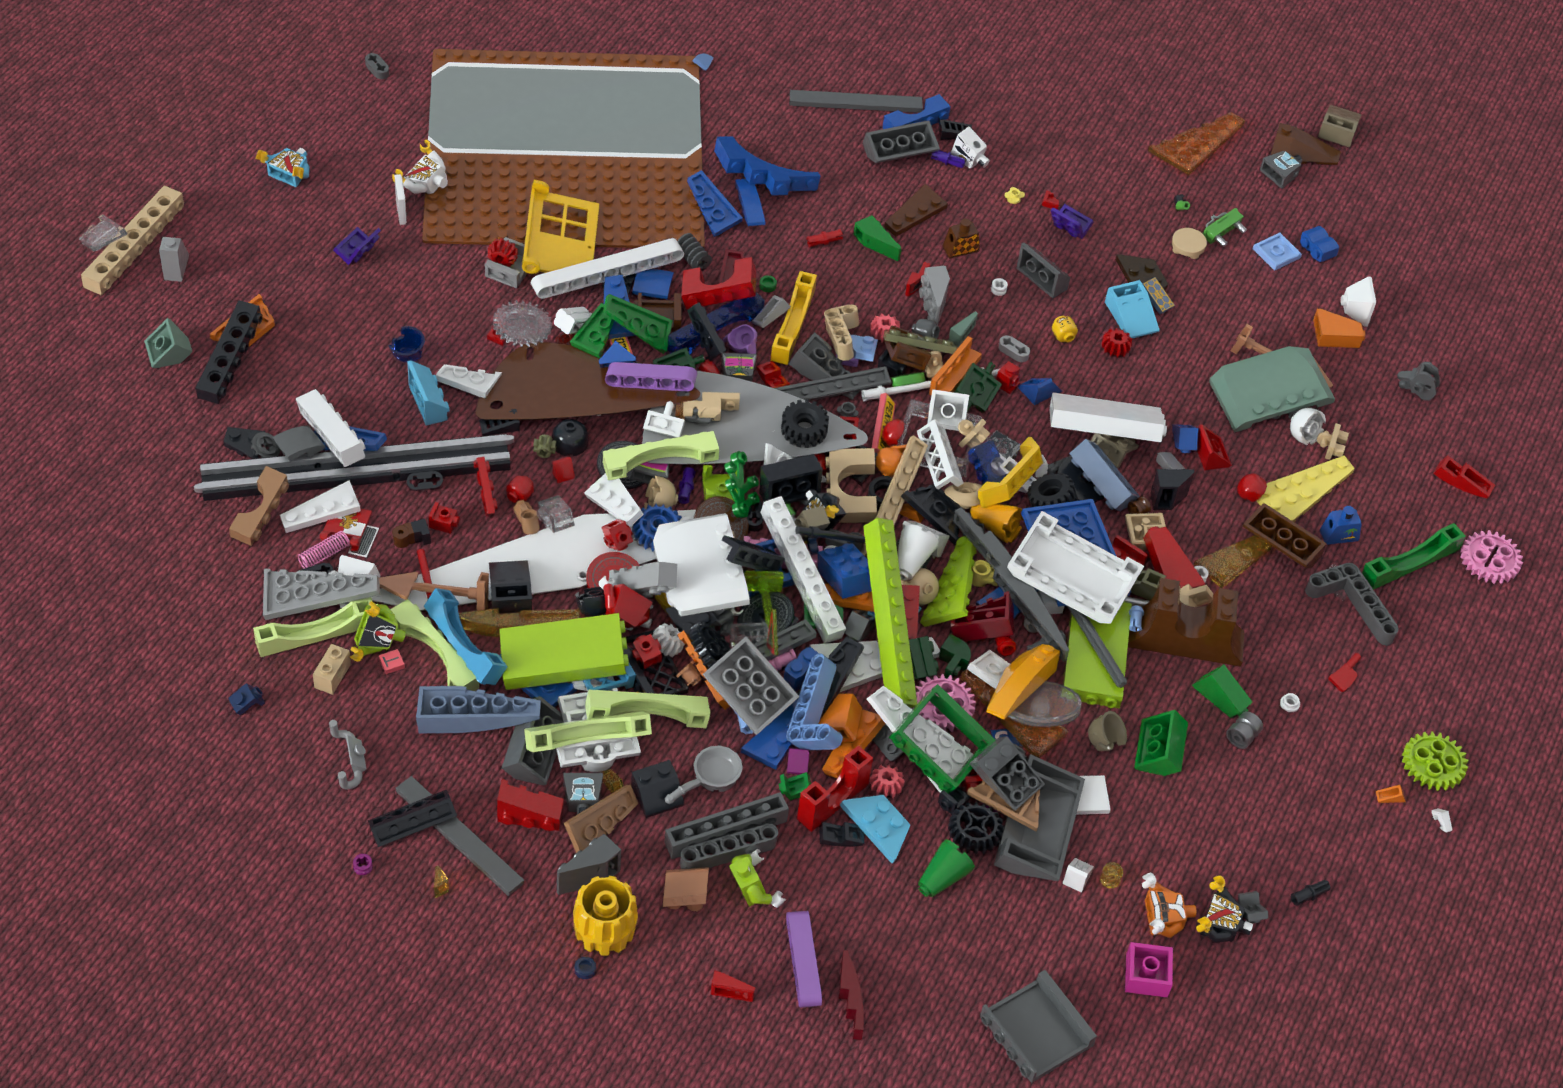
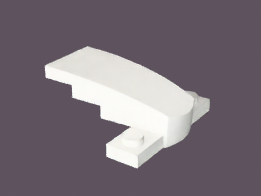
M588 692L558 697L564 723L587 719L585 702ZM637 737L592 740L556 748L561 768L582 765L585 771L590 772L607 770L613 765L615 759L639 756L641 753Z

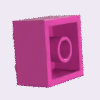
M1130 942L1126 953L1125 992L1168 998L1173 979V947Z

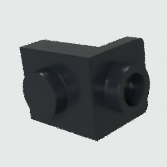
M959 787L949 794L943 790L940 792L938 803L943 810L953 815L955 809H958L960 805L965 806L970 801V796Z

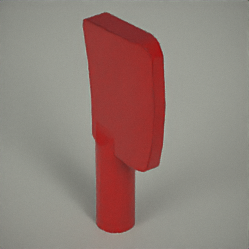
M1355 653L1347 663L1328 677V680L1339 691L1345 692L1355 681L1358 674L1352 668L1361 659V655Z

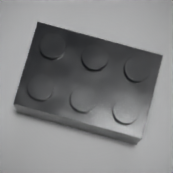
M814 454L761 466L759 494L764 502L782 496L785 504L808 499L806 493L811 489L821 493L822 467Z

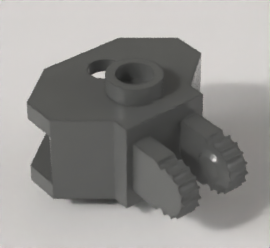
M1422 362L1417 368H1413L1412 371H1400L1397 374L1398 379L1401 380L1399 382L1400 388L1411 389V393L1417 394L1422 400H1431L1437 394L1436 388L1440 385L1439 370L1431 362Z

